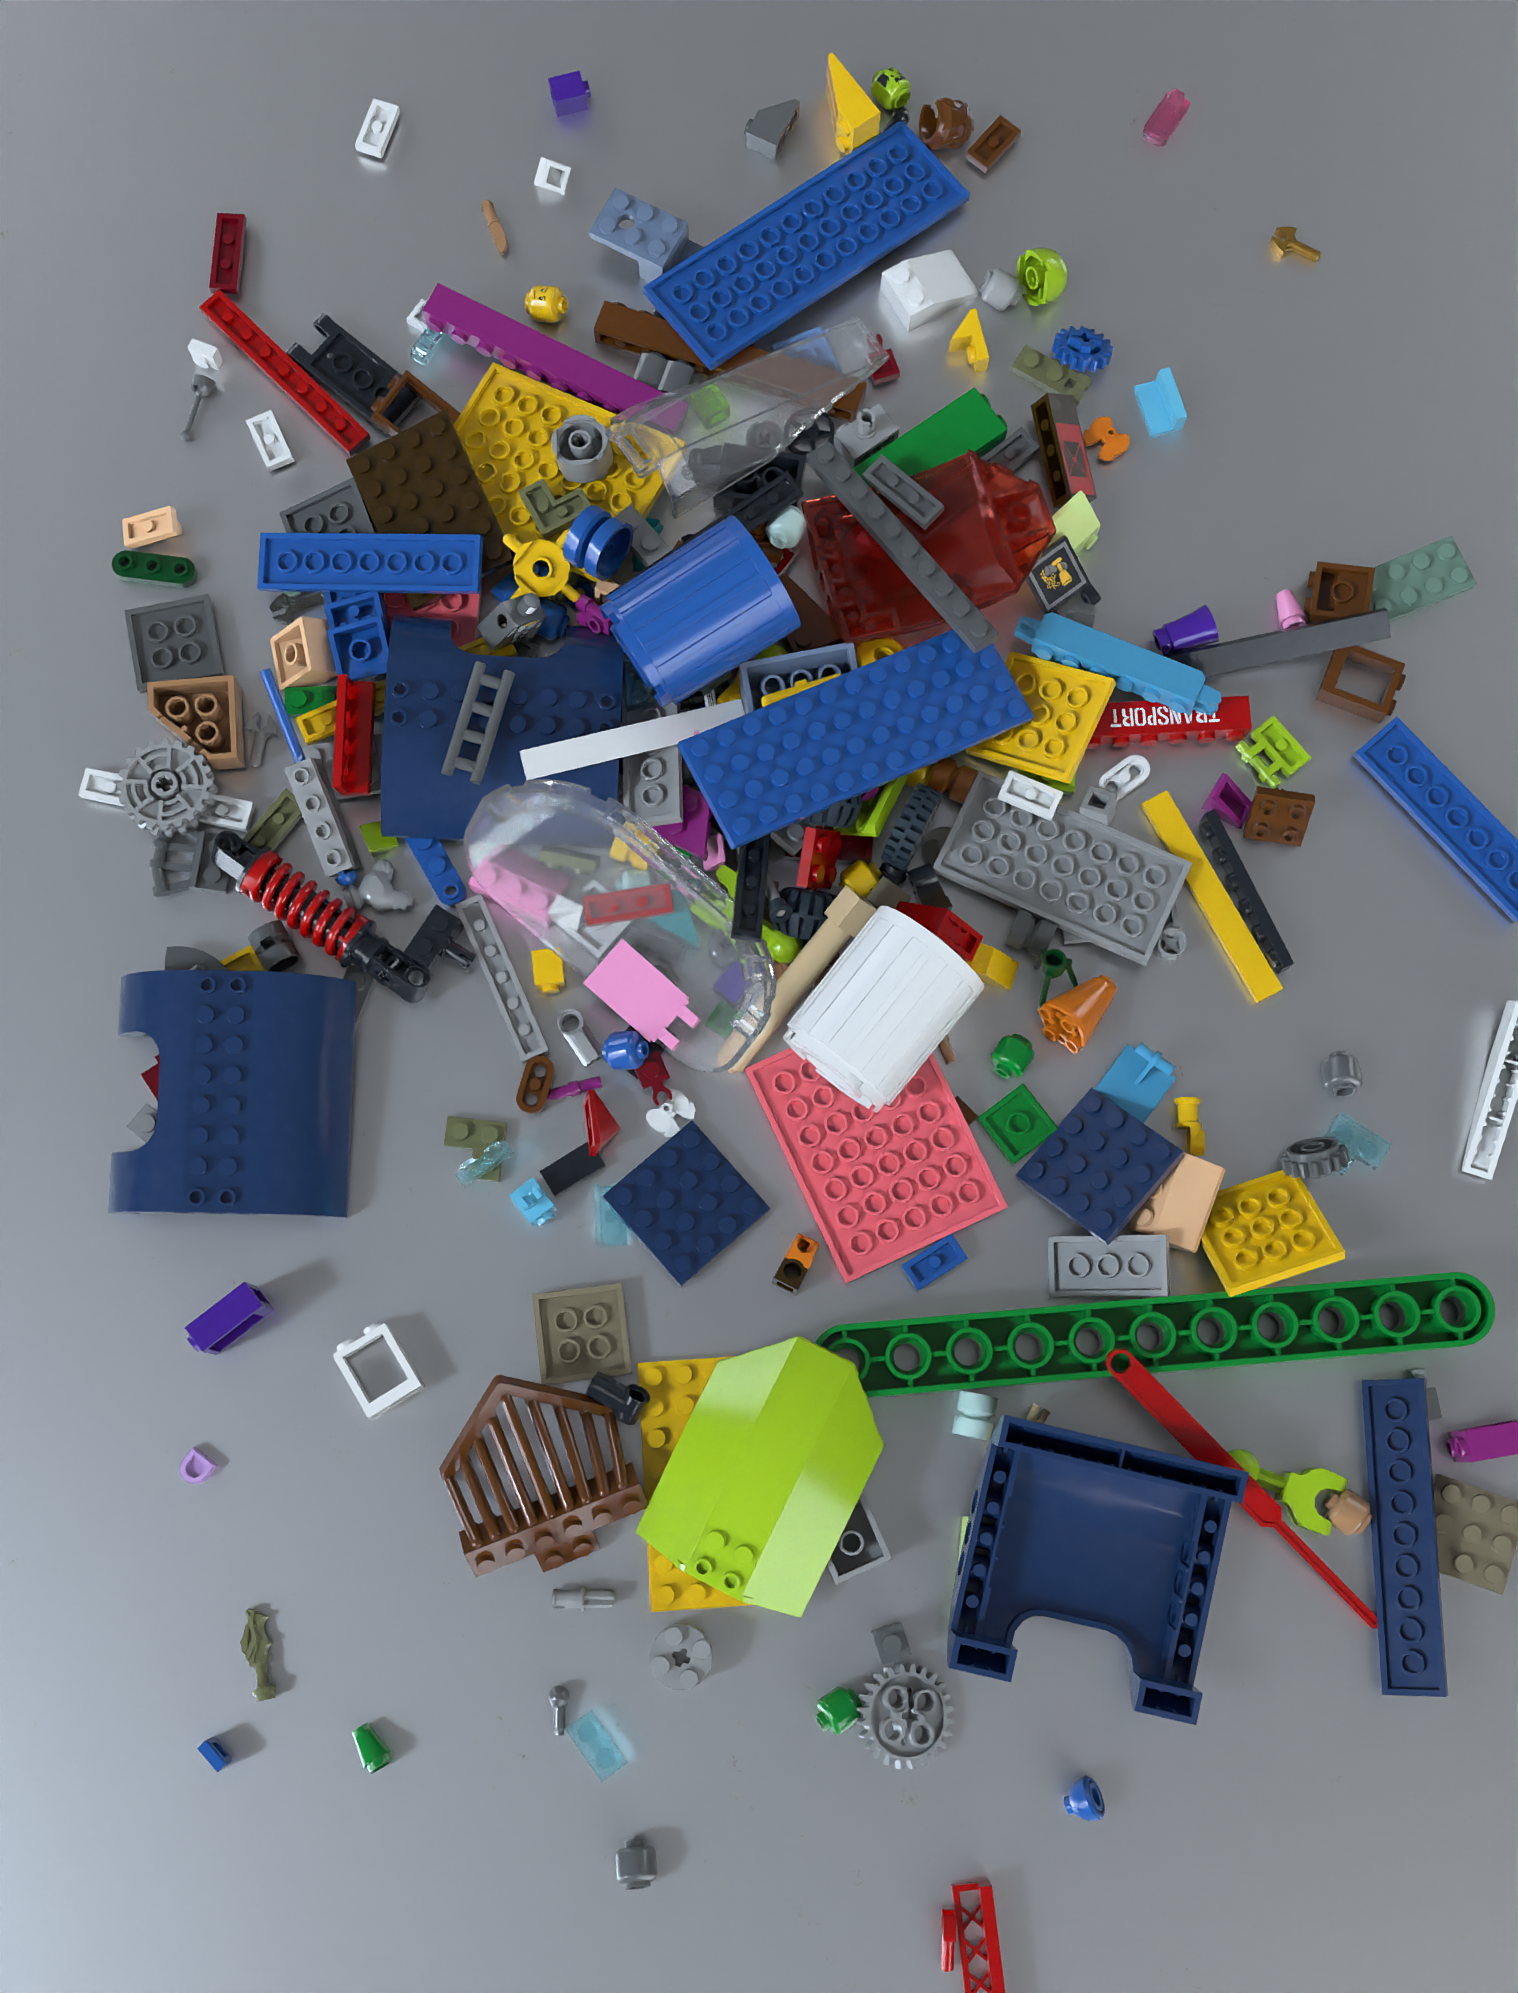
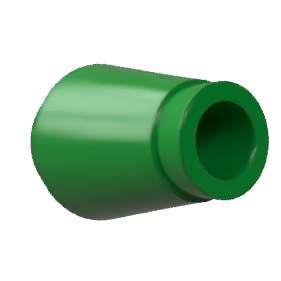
M369 1723L358 1727L352 1732L363 1768H367L370 1774L381 1770L392 1761L390 1756L391 1750L370 1727Z

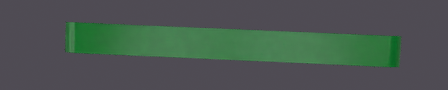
M1450 1272L1253 1289L1229 1297L1227 1292L841 1324L823 1332L815 1343L834 1353L840 1350L854 1352L859 1360L857 1371L864 1393L866 1392L867 1398L872 1399L1115 1378L1106 1367V1357L1115 1348L1128 1350L1151 1374L1451 1349L1468 1346L1483 1339L1493 1325L1495 1305L1490 1291L1480 1280L1466 1273ZM1445 1298L1452 1300L1458 1309V1319L1453 1324L1446 1322L1440 1313V1304ZM1384 1304L1392 1305L1398 1312L1399 1322L1394 1329L1385 1327L1380 1321L1379 1311ZM1324 1309L1332 1310L1339 1318V1327L1334 1334L1326 1333L1319 1325V1315ZM1263 1314L1274 1316L1279 1323V1333L1273 1340L1265 1338L1258 1329V1322ZM1203 1319L1214 1321L1219 1328V1338L1213 1345L1204 1343L1198 1336V1325ZM1143 1324L1152 1325L1159 1333V1343L1153 1350L1143 1348L1137 1340V1331ZM1082 1329L1092 1330L1099 1338V1348L1093 1355H1086L1077 1347L1076 1337ZM1028 1334L1038 1341L1039 1353L1035 1359L1025 1360L1017 1354L1015 1344L1020 1335ZM963 1339L973 1341L979 1349L977 1362L970 1366L961 1364L955 1357V1346ZM900 1345H911L917 1350L919 1363L915 1369L905 1371L898 1368L895 1364L894 1352ZM1118 1353L1111 1359V1367L1114 1371L1122 1372L1129 1367L1130 1359L1124 1353Z

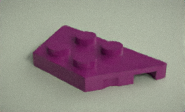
M682 784L683 822L640 829L706 861L708 858V851L706 850L707 838L711 834L710 817L713 813L701 792ZM623 804L616 810V817L624 820Z

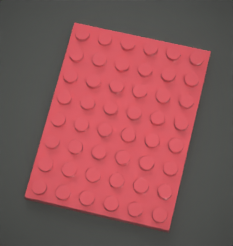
M791 1047L745 1068L748 1079L845 1284L1008 1208L933 1053L889 1106L884 1105L878 1113L873 1111L875 1108L873 1104L867 1109L815 1071L816 1067L806 1058L803 1060Z

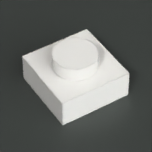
M192 338L188 349L193 357V361L203 368L212 367L219 370L223 359L218 348Z

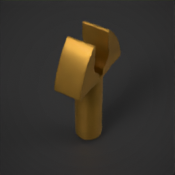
M1276 228L1274 235L1284 238L1285 241H1280L1272 236L1269 243L1279 257L1282 258L1284 252L1293 251L1314 262L1319 260L1321 256L1320 251L1296 240L1295 233L1297 228Z

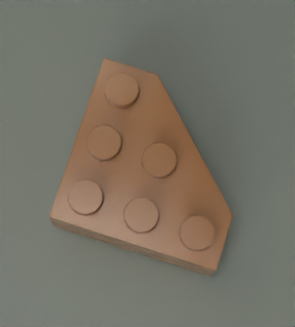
M234 675L147 682L148 710L161 725L185 745L194 747L196 753L202 754L206 762L214 769L245 768L241 686Z

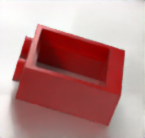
M905 901L898 902L895 910L925 927L954 950L964 961L972 962L983 938L980 933L949 909Z

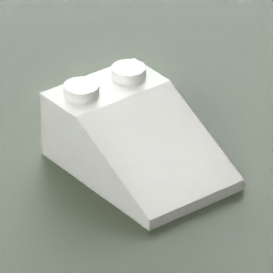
M951 249L907 259L882 272L880 289L907 332L979 295L978 290Z

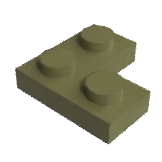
M544 479L518 491L543 539H549L570 528L579 514L588 506H591L581 487L555 500Z
M448 1116L444 1146L473 1150L469 1173L470 1179L500 1183L508 1124L506 1122Z

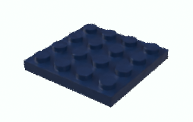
M1091 1087L1058 1125V1129L1045 1140L1019 1170L1016 1177L1020 1182L1108 1246L1183 1159L1185 1154L1183 1150Z
M693 1120L602 1196L607 1205L680 1288L771 1209Z

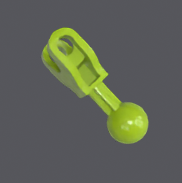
M725 865L719 866L716 870L718 880L728 889L726 901L718 906H710L701 900H695L689 907L691 913L712 930L732 927L737 873ZM763 919L761 939L767 942L769 955L776 962L782 964L792 963L804 948V940L782 934L781 931L775 930L772 924Z
M1234 1449L1228 1452L1246 1472H1249V1475L1262 1488L1276 1493L1274 1500L1283 1504L1289 1519L1294 1525L1321 1535H1330L1333 1524L1317 1513L1315 1497L1324 1489L1344 1492L1348 1483L1346 1478L1327 1469L1315 1467L1304 1469L1297 1474L1283 1471L1281 1476L1261 1468L1257 1458L1245 1449Z

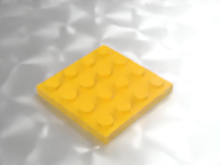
M1010 651L1005 665L1032 711L1034 718L1030 722L967 748L965 751L969 755L1070 784L1114 690L1115 680L1114 678Z
M1283 1170L1219 1190L1200 1241L1229 1297L1345 1259L1344 1248L1300 1177L1292 1178V1175L1286 1176Z

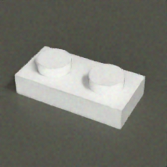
M373 98L355 143L357 151L379 158L383 157L400 115L399 106Z
M272 410L245 420L269 472L294 462Z
M1010 770L1000 790L998 799L1051 821L1063 792Z

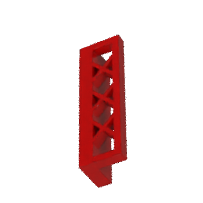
M338 674L332 787L342 796H371L376 684L373 681L353 682L347 674Z
M990 1881L951 1884L965 1993H977L980 1987L987 1993H1006L993 1890ZM978 1890L979 1903L970 1913L961 1905L959 1892ZM979 1910L981 1921L975 1917ZM962 1912L968 1916L964 1923L962 1918ZM972 1920L983 1930V1936L976 1946L970 1943L964 1934L965 1929ZM983 1944L985 1946V1954L979 1950ZM966 1945H967L969 1948L972 1949V1951L970 1952V1954L968 1955V1957H967ZM976 1953L987 1962V1970L980 1979L969 1972L968 1966ZM970 1978L976 1983L972 1990ZM987 1978H989L990 1988L984 1984Z

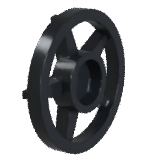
M805 407L794 411L788 416L783 426L784 443L794 454L806 456V454L811 452L795 448L800 443L808 444L813 451L816 449L815 442L819 438L829 437L827 443L830 442L831 444L834 440L835 429L833 421L828 414L818 408ZM802 414H813L811 420L804 421L801 424L793 420ZM817 416L822 417L828 423L830 431L819 429L816 423ZM789 424L798 430V437L792 442L787 437Z

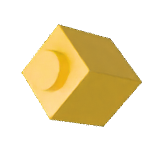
M561 947L531 951L537 991H543V994H554L560 992V988H566L564 959Z

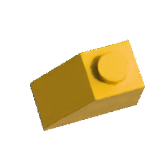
M980 943L972 962H966L976 972L982 982L1008 991L1011 990L1019 966L1017 961L995 947Z

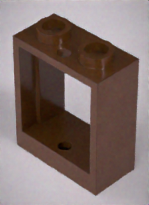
M407 370L402 376L396 374L387 386L390 392L385 398L380 395L370 408L374 411L371 420L391 436L402 432V430L385 418L383 414L404 386L438 413L446 409L453 424L461 414Z
M1357 645L1333 650L1315 699L1380 723L1386 715L1391 716L1396 706L1397 700L1393 699L1395 691H1400L1405 681L1406 675L1402 674L1405 663ZM1345 659L1391 675L1381 704L1335 688Z

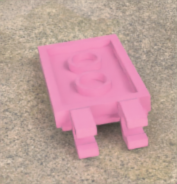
M623 939L618 942L583 982L646 1040L655 1042L659 1038L673 1051L682 1043L667 1030V1027L675 1018L679 1016L693 1029L701 1021L700 1018L686 1007L690 1003L688 1001L689 997Z

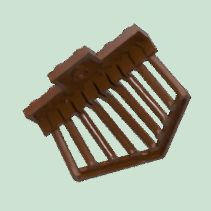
M496 1375L439 1467L441 1477L464 1527V1530L459 1532L464 1556L476 1577L490 1573L493 1570L533 1554L543 1573L558 1568L563 1564L601 1549L594 1529L646 1509L648 1506L647 1498L638 1480L633 1463L625 1464L617 1420L612 1409L585 1396L583 1393L504 1375ZM512 1396L524 1399L528 1407L557 1491L554 1494L550 1493L542 1476ZM500 1401L538 1500L532 1502L495 1411ZM539 1402L550 1404L553 1407L576 1483L574 1486L570 1487L563 1473ZM566 1408L579 1412L594 1471V1477L588 1480ZM592 1414L603 1416L613 1462V1468L606 1472ZM486 1424L520 1506L517 1509L509 1501L485 1438L481 1433ZM473 1445L501 1512L499 1516L492 1512L471 1458L468 1455ZM460 1467L483 1522L480 1524L474 1521L455 1478Z

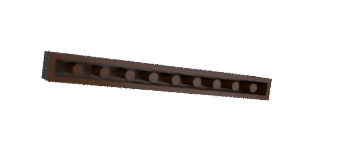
M604 301L594 326L595 343L641 357L642 353L658 352L668 361L684 360L695 369L696 375L801 408H818L830 417L849 423L857 419L866 396L867 382H863L856 376L847 377L827 367L819 368L812 366L802 359L793 360L784 357L776 351L768 352L758 349L753 344L710 371L666 319L653 316L645 310L637 311L628 308L620 302Z

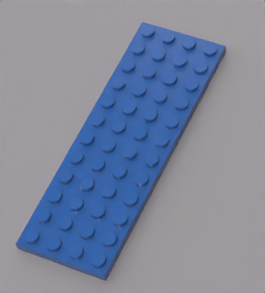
M900 120L643 287V294L705 366L712 371L969 201L970 193L904 121Z
M952 629L679 741L677 747L733 850L824 811L840 801L849 800L851 797L861 795L1030 722L1034 715L994 644L992 643L979 652L974 653Z

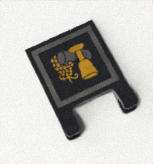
M1065 535L1019 567L1044 615L1051 612L1060 615L1056 608L1078 592H1080L1081 598L1086 604L1090 603L1094 606L1101 600L1099 593L1090 583Z

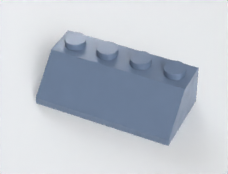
M853 642L742 663L739 665L740 695L745 714L762 708L761 699L764 695L794 687L797 681L806 679L807 682H811L837 673L843 675L857 669Z

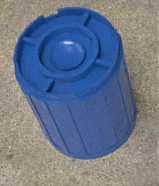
M733 515L722 520L608 595V601L599 606L604 619H611L613 625L610 630L646 687L654 688L657 692L654 698L662 708L672 702L677 705L801 627L797 611L774 568L748 530Z

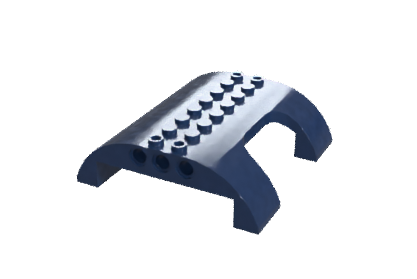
M394 615L388 649L382 738V837L611 848L615 840L619 758L527 780L519 751L621 727L623 650L614 635H607L603 632L596 634L585 626L567 625L564 645L557 653L548 657L526 658L476 655L463 651L452 641L453 618ZM476 661L487 665L484 674L502 678L504 670L515 673L481 785L470 782L472 772L455 768L453 776L441 773ZM480 685L476 701L493 706L498 690ZM472 712L467 729L484 734L489 717ZM463 740L459 757L476 761L481 745Z
M158 970L136 972L122 976L118 1036H150L155 1041L160 1057L158 1107L155 1130L149 1141L139 1149L111 1154L108 1213L295 1215L347 1218L357 982L321 975L270 971Z
M1003 1414L993 1431L982 1461L962 1544L949 1616L947 1639L948 1667L1011 1682L1018 1652L1012 1645L1013 1637L1020 1624L1033 1616L1050 1617L1106 1630L1116 1635L1123 1642L1128 1654L1130 1695L1133 1710L1196 1725L1203 1693L1194 1687V1681L1232 1501L1243 1503L1249 1472Z

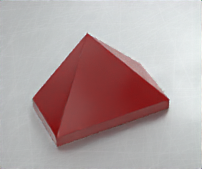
M588 1090L583 1102L589 1156H596L621 1128L595 1090Z

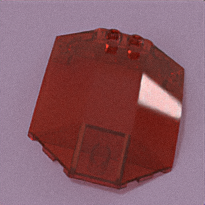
M968 449L967 453L948 462L909 476L944 505L945 511L926 530L876 489L871 487L874 493L978 610L989 607L1017 593L1056 534V527L1039 483L1031 479L1027 482L1013 475V470L996 462L991 464L977 457V453ZM836 495L801 501L814 568L829 615L844 643L859 644L912 633L947 623Z

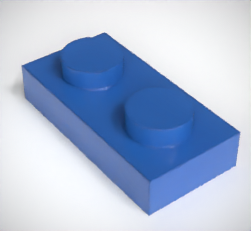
M950 1234L901 1265V1268L918 1292L967 1260L968 1257L954 1236Z

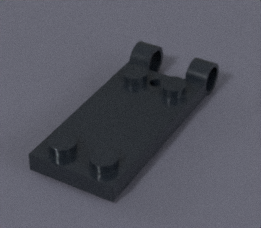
M321 313L312 323L314 328L326 338L319 348L311 355L301 345L294 342L285 353L301 368L388 436L389 434L371 420L374 411L370 408L380 395L385 398L390 392L387 386L396 374L402 375L335 323L328 315ZM329 353L334 354L332 358H328L327 355ZM404 386L383 416L397 426L417 405L421 398Z

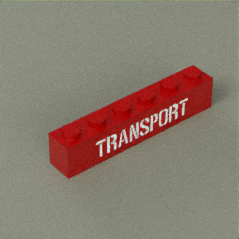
M1249 696L1221 697L1222 701L1218 704V711L1210 716L1195 710L1192 711L1191 715L1177 713L1170 709V707L1158 702L1107 703L1086 749L1099 748L1104 744H1113V747H1126L1130 743L1153 746L1158 744V742L1170 741V744L1173 745L1186 743L1187 740H1198L1199 743H1210L1216 739L1224 738L1229 742L1241 741L1244 737H1247L1252 729Z

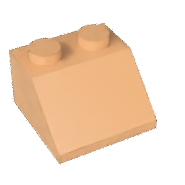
M301 616L270 638L279 691L285 692L286 687H310L324 684L337 675L327 630H329L327 620Z

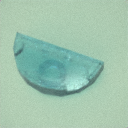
M623 658L627 712L645 705L653 695V688L646 687L629 659Z

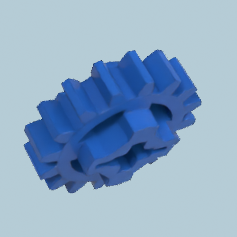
M1070 326L1069 331L1062 328L1060 333H1056L1052 352L1055 353V359H1061L1060 364H1069L1072 370L1076 369L1085 372V369H1089L1095 372L1096 367L1103 370L1105 365H1109L1113 346H1110V339H1103V333L1095 334V329L1090 330L1081 326L1079 330H1076L1073 326Z

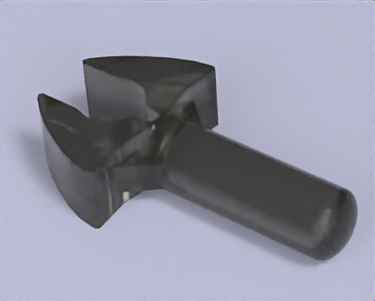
M283 593L272 602L269 608L271 612L285 608L286 612L272 618L276 623L290 625L295 621L294 617L297 612L323 604L324 598L321 593H317L296 601H290L285 593Z

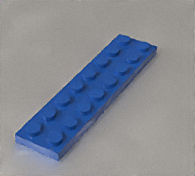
M261 533L257 589L275 592L480 594L483 537L473 534Z
M1396 716L1353 756L1515 923L1518 921V840Z

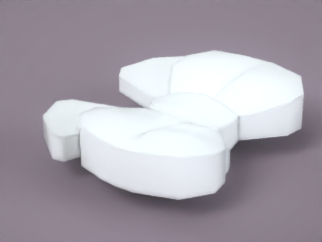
M674 1088L669 1089L672 1093V1100L669 1101L667 1094L664 1093V1103L660 1108L649 1110L646 1116L649 1125L655 1131L664 1133L665 1138H671L681 1130L673 1120L676 1114L692 1120L696 1113L694 1103H689L687 1097L681 1091Z

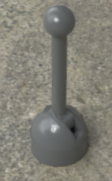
M194 374L191 389L196 398L185 430L180 433L183 441L191 439L190 431L201 398L210 396L216 384L214 380L204 375Z

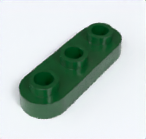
M125 550L117 553L112 560L113 571L118 578L124 581L186 588L193 585L198 576L193 562L185 557ZM124 561H130L127 566L122 567ZM152 564H157L156 569L149 570ZM181 567H184L185 571L183 573L178 574L177 570Z

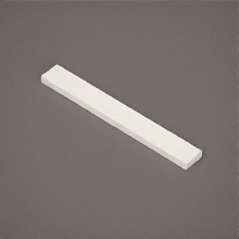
M738 699L519 752L526 779L531 780L677 745L679 741L694 736V731L696 730L699 733L743 716L745 712L742 700Z

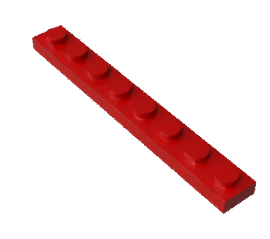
M220 289L199 306L201 312L350 456L371 439L370 434Z

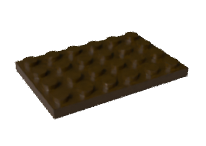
M446 409L346 460L378 534L481 535L483 537L481 578L513 563V553L503 543V531ZM405 593L415 612L450 595Z

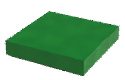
M1024 1083L976 1118L977 1122L1012 1166L1045 1142L1058 1129V1126Z

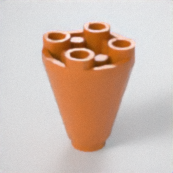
M1100 975L1047 1000L1038 1009V1013L1045 1026L1042 1029L1045 1037L1052 1042L1057 1040L1072 1053H1078L1088 1043L1114 999V994L1117 991L1114 982L1109 977Z

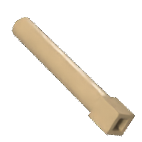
M847 885L842 889L824 912L828 917L718 1054L722 1059L719 1063L727 1071L734 1073L736 1070L741 1073L848 939L851 936L855 938L877 911L866 898Z

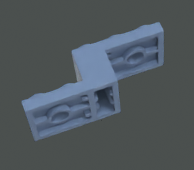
M617 188L613 190L589 231L591 239L637 260L640 278L649 283L704 248L689 240L688 222ZM624 220H631L634 223L628 229L619 226Z

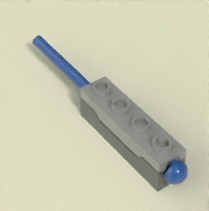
M270 668L260 672V675L294 761L293 765L284 768L326 877H337L335 881L339 885L349 886L356 880L357 874L354 870L363 867L322 760L305 758Z

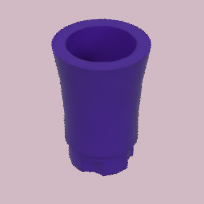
M1206 605L1175 621L1164 624L1162 628L1152 632L1155 646L1160 655L1181 652L1219 641L1216 623Z

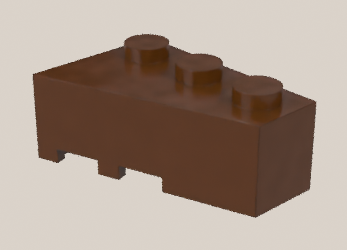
M786 573L778 576L801 622V627L781 639L788 654L848 643V634Z

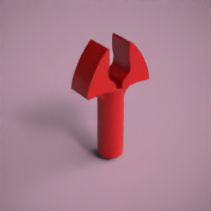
M942 1909L941 1969L945 1972H951L954 1970L956 1915L955 1910Z

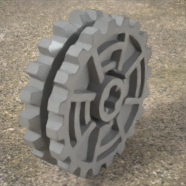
M162 739L159 745L151 741L147 743V748L144 750L138 747L135 750L136 756L134 758L127 757L125 763L128 765L127 768L120 769L118 774L123 778L122 782L117 783V789L122 794L118 798L120 803L124 805V811L141 829L144 831L150 829L151 833L157 836L160 832H165L167 837H173L175 831H179L183 835L187 833L188 827L192 826L195 829L199 827L198 820L200 818H208L210 815L207 811L208 807H214L216 803L215 799L212 798V794L217 793V786L213 784V781L216 779L215 775L211 772L210 766L203 755L196 753V749L191 745L187 748L184 747V743L176 740L174 744H170L168 739ZM169 785L170 790L166 791L164 787Z

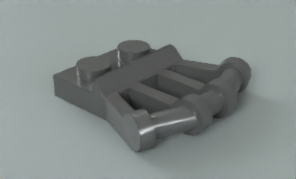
M188 827L186 835L197 840L196 846L169 843L172 837H167L165 832H161L157 840L153 841L152 848L155 851L153 859H150L149 868L152 870L155 884L152 888L155 897L187 890L228 894L231 875L214 865L211 859L215 837L217 836L216 833L197 831ZM166 852L194 855L192 865L165 862ZM164 871L189 874L190 879L166 884Z

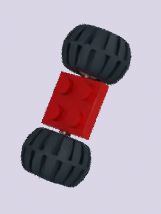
M861 795L851 797L849 800L840 801L824 811L800 820L801 822L818 824L815 825V828H805L796 886H802L805 889L785 887L779 891L780 897L784 898L786 904L791 906L793 913L784 922L776 923L772 921L775 930L781 931L782 934L810 940L828 918L824 912L837 896L816 890L817 888L831 889L837 876L835 864L837 854L841 850L842 841L840 838L841 831L829 830L826 826L837 828L852 826L858 818L862 807Z

